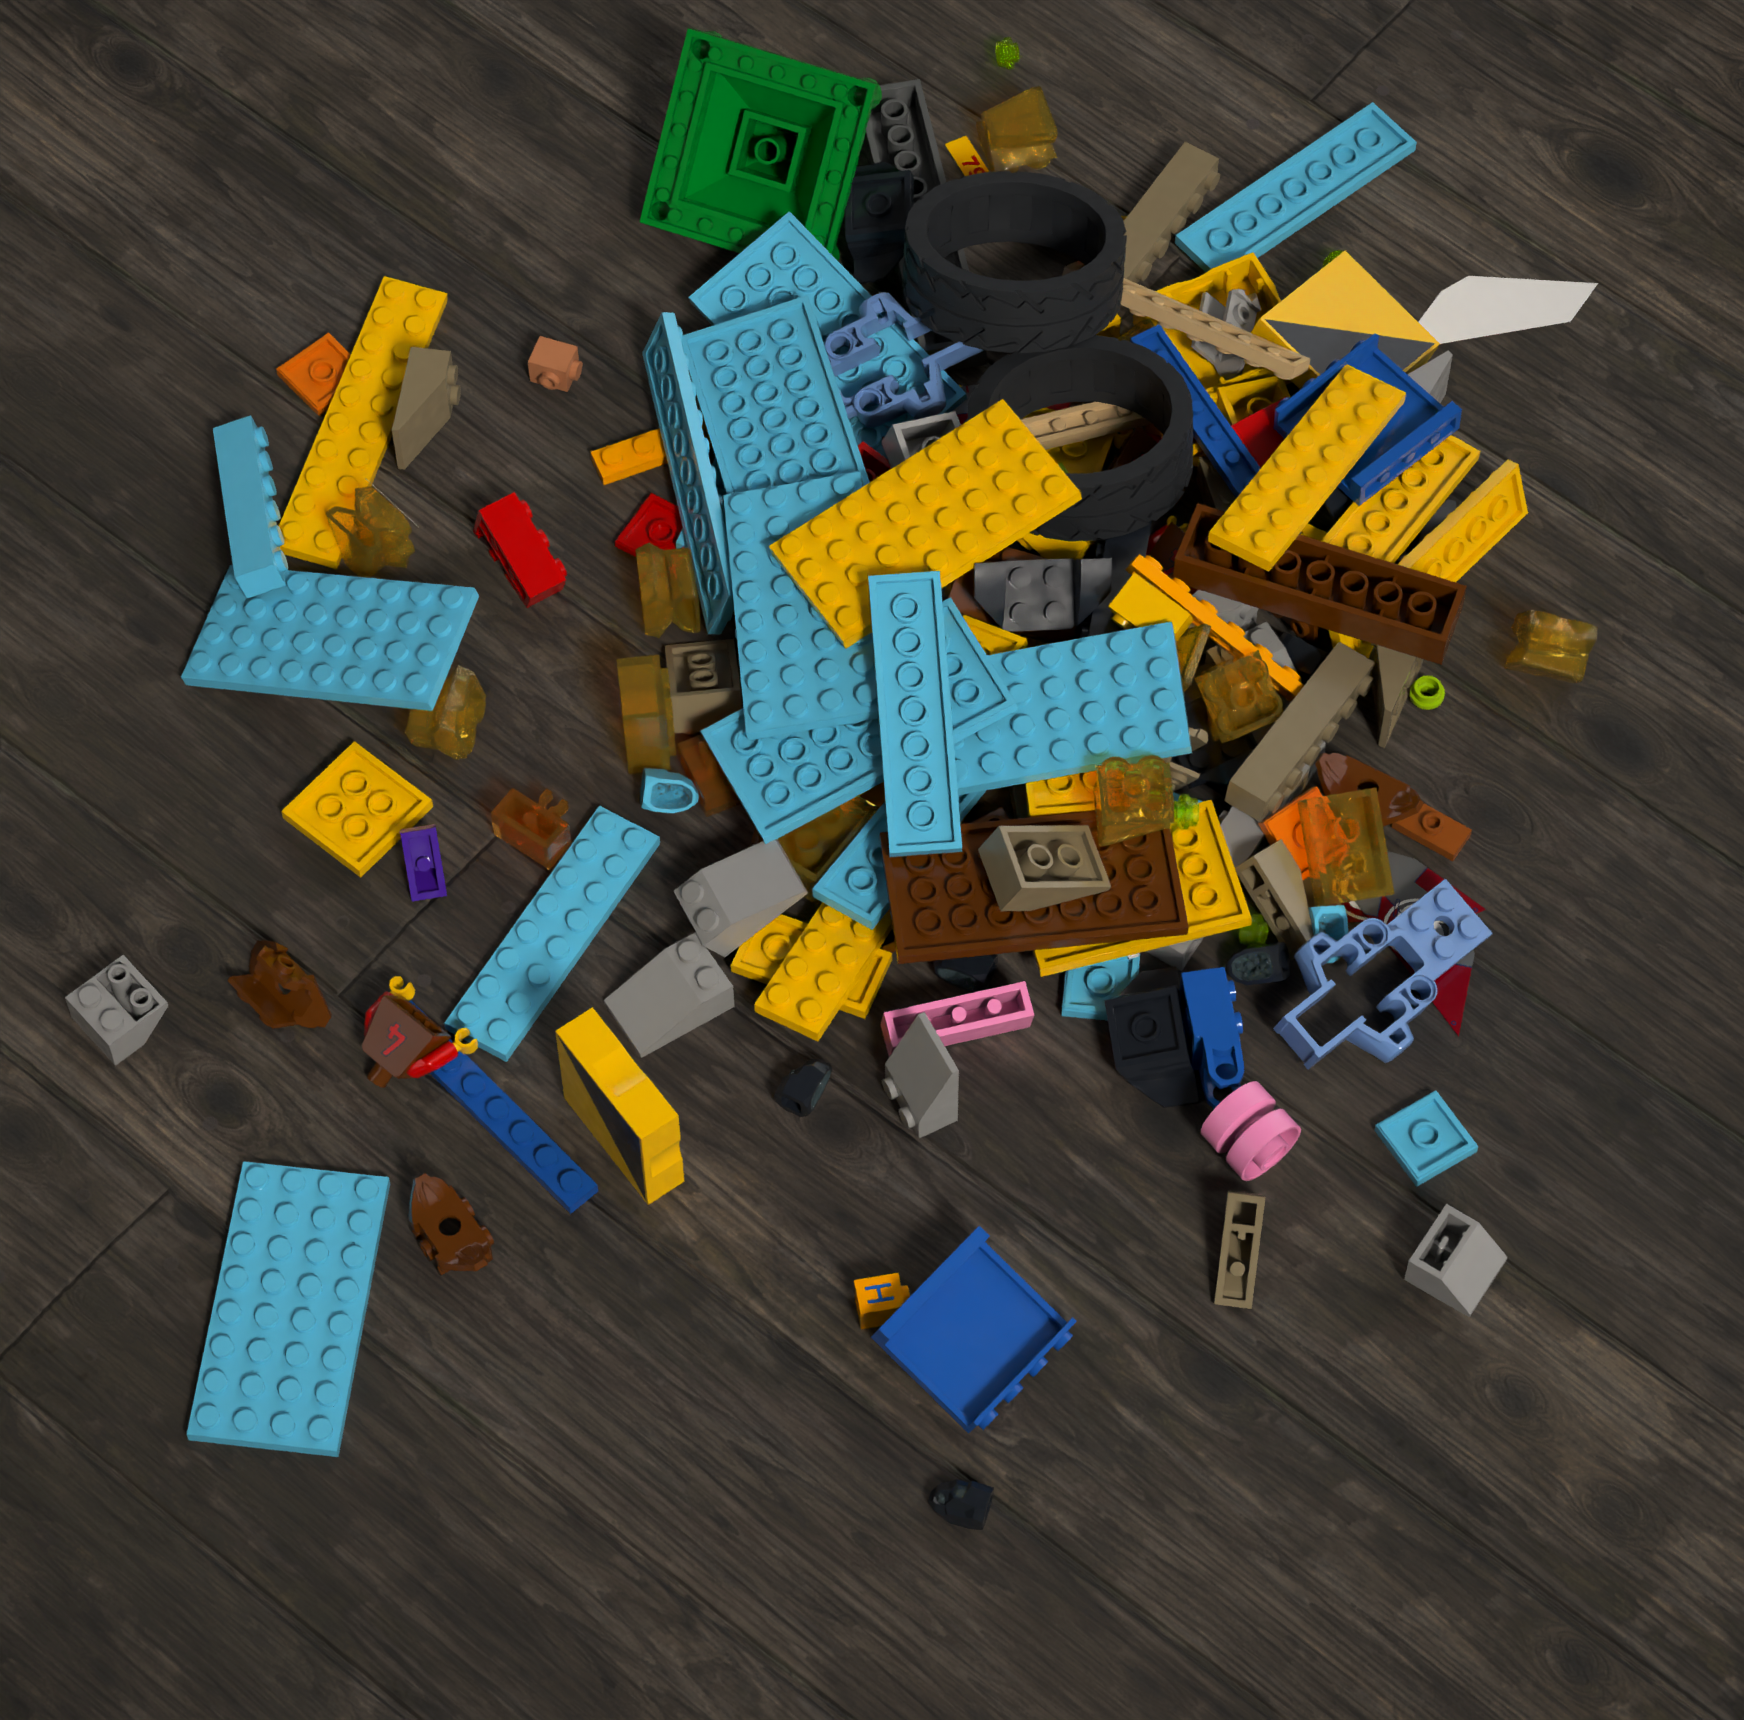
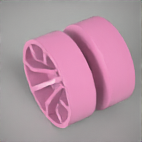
M1257 1081L1249 1082L1228 1095L1209 1114L1201 1128V1135L1218 1153L1228 1152L1226 1162L1244 1181L1259 1177L1277 1164L1294 1146L1301 1133L1300 1126L1284 1109L1274 1110L1275 1099Z

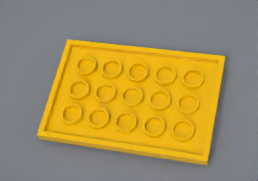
M1212 799L1167 810L1189 926L1188 935L1033 950L1041 977L1252 925V918Z

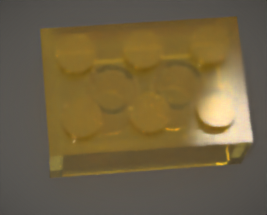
M659 654L616 659L628 773H643L644 768L671 770L670 756H676L668 667H660Z
M1377 788L1309 798L1297 802L1315 907L1395 894Z

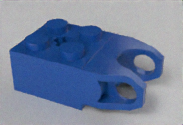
M1225 967L1181 973L1179 999L1190 1063L1193 1070L1199 1071L1205 1099L1213 1109L1220 1103L1213 1096L1214 1088L1216 1086L1219 1089L1231 1087L1234 1092L1241 1087L1240 1082L1244 1076V1062L1239 1034H1243L1242 1017L1240 1012H1234L1232 1002L1236 1001V990L1234 981L1227 980Z

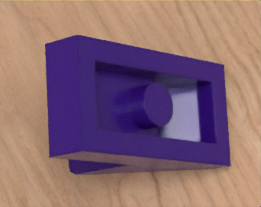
M436 825L401 829L400 835L412 902L447 896Z

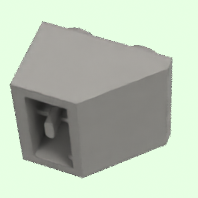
M124 955L120 956L65 997L71 1018L115 1066L146 1043L168 1008V1002Z
M1446 1204L1409 1259L1404 1280L1470 1317L1505 1264L1507 1256L1479 1222Z

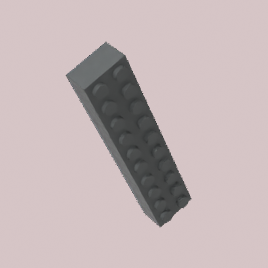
M920 79L880 85L882 98L879 105L871 110L863 140L869 165L886 162L900 171L911 170L914 176V204L936 186L946 183ZM964 248L944 257L945 260L955 266L969 271ZM903 256L894 269L904 309L915 318V315L906 304L903 292L905 288L903 286V262L905 257ZM929 331L914 339L929 355L957 343L934 331ZM983 350L944 369V371L987 365V351Z

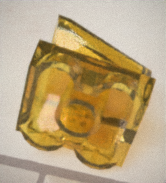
M1041 86L1032 87L982 112L981 121L976 122L978 138L991 172L1010 171L1015 173L1019 170L1020 166L1024 165L1034 169H1042L1050 163L1051 159L1057 158L1052 143L1056 141L1058 131Z
M372 486L355 488L354 510L336 506L327 511V520L346 566L356 575L370 578L384 566L407 568L409 558L415 552L414 545L408 538L412 533L411 526L405 519V516Z
M651 543L636 549L645 634L660 638L671 622L685 632H700L699 598L691 550L689 548L662 550Z
M1529 610L1518 613L1511 629L1519 643L1509 654L1504 668L1570 683L1582 682L1589 653L1597 640V626L1540 611Z
M1259 650L1241 657L1225 660L1203 670V674L1195 677L1207 706L1209 730L1213 742L1221 740L1224 743L1239 738L1277 721L1284 712L1282 699L1274 689L1269 677L1268 666L1262 660Z
M458 665L448 678L446 677L433 711L409 710L405 733L411 744L417 747L440 750L455 760L466 758L472 752L476 739V727L482 721L486 707V694L475 673Z
M1149 755L1140 759L1138 763H1128L1121 757H1110L1104 760L1102 764H1095L1097 781L1093 792L1099 846H1109L1170 828V823H1174V798L1170 762L1164 761L1158 756Z

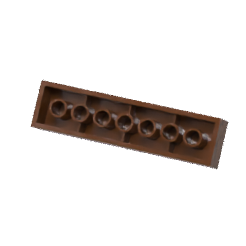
M1197 503L1175 557L1173 578L1176 577L1187 586L1442 665L1463 609L1466 585L1300 534L1268 572L1208 542L1209 531L1225 512Z

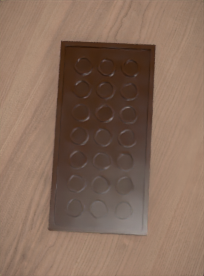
M1166 804L960 824L962 852L889 857L888 832H880L879 834L898 964L1188 935L1189 926ZM998 826H1089L1111 884V888L1108 891L1032 911H1000L978 851Z

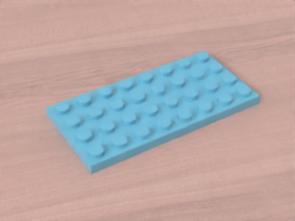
M789 211L688 298L690 303L714 326L808 295L825 346V341L832 332L860 319V305L872 296ZM885 311L877 314L878 319L886 315ZM895 323L867 337L874 338L880 346L879 356L835 377L837 385L845 398L857 394L862 388L889 375H893L899 383V390L895 395L903 394L913 388L917 395H920L925 391L924 383L930 381V377L927 378L921 360L930 355L914 339L908 341L904 329L898 323ZM842 346L836 349L834 353L836 355H843L850 348ZM944 370L941 371L946 407L937 415L952 412L967 399L964 390ZM868 403L864 406L863 410L866 412L874 411L879 404ZM908 412L878 427L863 425L857 415L849 419L857 445L864 441L885 458L887 456L881 444L882 437L887 434L893 424L915 420Z
M808 295L683 335L682 346L684 354H687L689 357L690 376L692 382L695 383L696 395L727 494L859 471L863 478V486L870 483Z
M860 471L723 495L745 728L748 740L879 718L872 633L845 649L773 557L769 549V545L862 488L863 478Z
M230 565L181 676L184 683L188 686L433 711L478 601L479 594L473 587L286 570L284 571L286 586L247 598L234 577L233 565Z
M950 597L942 601L953 739L955 744L1017 711L1018 706ZM744 708L701 730L705 742L765 844L788 834L884 782L879 718L748 740Z
M1172 621L987 655L1015 699L1018 710L954 744L958 795L1192 753Z
M243 1161L187 1430L188 1440L339 1457L390 1188L389 1177Z

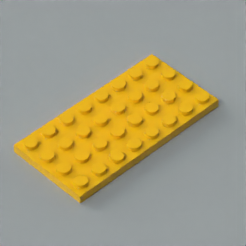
M1004 399L769 545V549L773 557L844 648L847 649L872 633L868 576L940 571L941 588L973 569L974 563H982L1082 500L1079 489Z

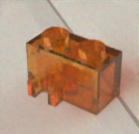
M702 734L678 743L679 763L686 777L692 780L699 792L698 802L706 817L741 804Z
M512 788L491 812L493 833L551 870L572 844L569 823L560 818L569 809L568 801L562 798L558 805L551 806L547 810V804L553 799L552 791L546 788L537 804Z

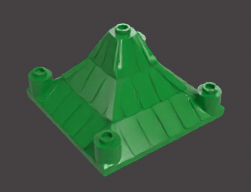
M688 28L639 222L741 253L790 211L829 253L839 261L840 253L836 246L871 110L879 105L882 98L879 83L870 77L857 78L723 38L715 31H701Z

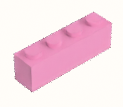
M1023 981L884 1012L881 1028L890 1057L917 1015L923 1012L926 1013L944 1046L1028 1028L1031 1026L1034 1012L1026 982Z

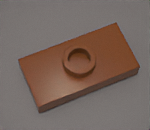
M1425 803L1419 813L1392 823L1391 827L1451 861H1454L1472 832V829Z

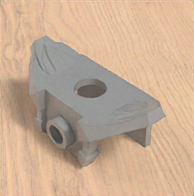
M1235 289L1229 291L1226 307L1208 292H1204L1199 311L1251 333L1255 325L1257 312L1261 311L1255 292L1246 295L1245 290ZM1192 340L1191 347L1211 362L1218 374L1226 381L1242 375L1245 366L1244 358L1235 354L1221 353L1215 349L1214 345L1205 341Z

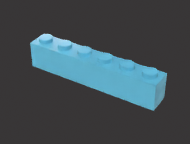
M250 415L213 428L234 577L247 598L286 586L284 571L288 570L286 557L280 549V546L285 544L284 537L276 521L281 519L280 512L272 496L277 495L274 481L269 475V471L273 470V466L268 452L265 451V447L269 446V441L262 426L257 427Z

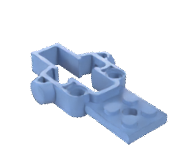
M884 292L866 299L859 307L860 319L832 332L825 341V348L834 376L836 377L879 356L880 346L874 338H867L874 333L898 323L904 328L905 335L908 341L932 330L920 322L922 320L920 317L913 318L889 293ZM885 311L886 315L878 319L877 314ZM959 341L922 359L924 372L927 378L930 377V381L924 383L925 391L920 395H917L914 388L903 394L895 395L899 390V383L893 375H889L862 388L857 394L849 398L843 397L840 391L848 418L850 419L857 415L863 425L878 427L907 412L915 420L939 414L946 407L941 371L983 350L963 345V342ZM842 346L850 348L843 355H836L834 353L836 349ZM868 403L879 404L874 411L866 412L863 410L864 406Z
M1446 879L1387 925L1379 919L1368 918L1338 941L1326 933L1320 932L1304 943L1294 955L1310 996L1286 1014L1273 1029L1284 1038L1301 1058L1308 1070L1345 1040L1372 1054L1384 1063L1390 1062L1412 1044L1414 1036L1408 1023L1421 1014L1435 999L1437 985L1434 981L1493 933ZM1434 921L1444 922L1449 927L1450 934L1443 936L1437 933L1434 929ZM1363 934L1371 937L1374 945L1368 943L1364 939ZM1387 946H1393L1415 971L1411 977L1390 992L1376 1006L1380 1012L1391 1013L1395 1022L1383 1032L1378 1033L1364 1024L1366 1019L1361 1015L1324 1046H1319L1297 1021V1018L1324 998L1336 985L1332 979L1327 982L1322 966L1332 958L1340 956L1347 962L1346 973L1352 976ZM1411 989L1420 994L1421 1000L1416 999L1412 995Z

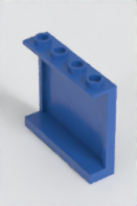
M1376 333L1367 340L1357 342L1350 353L1341 360L1335 359L1332 361L1324 373L1316 379L1311 378L1306 381L1300 391L1291 398L1286 397L1281 400L1275 408L1274 430L1285 439L1347 364L1406 392L1404 404L1337 486L1358 506L1366 502L1457 431L1460 427L1462 409L1453 401L1445 407L1442 406L1379 350V335Z
M980 1226L871 1336L967 1433H970L977 1426L984 1430L999 1413L994 1408L1002 1399L1009 1403L1024 1388L1019 1381L1027 1373L1034 1377L1048 1363L1044 1355L1052 1347L1058 1352L1073 1336L1068 1330L1077 1322L1073 1317L1066 1322L985 1242L990 1235Z

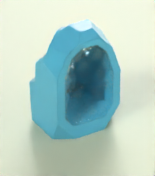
M644 768L640 788L641 808L653 812L677 813L688 810L698 802L699 792L692 780L680 773L668 772L665 769Z
M1344 905L1308 907L1314 935L1324 932L1338 941L1348 933V918ZM1336 956L1329 960L1327 963H1334L1341 957Z

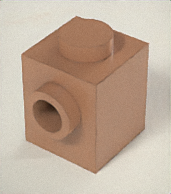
M540 336L528 360L530 382L541 384L551 390L558 389L568 392L573 380L577 381L582 371L583 363L579 361L578 346Z

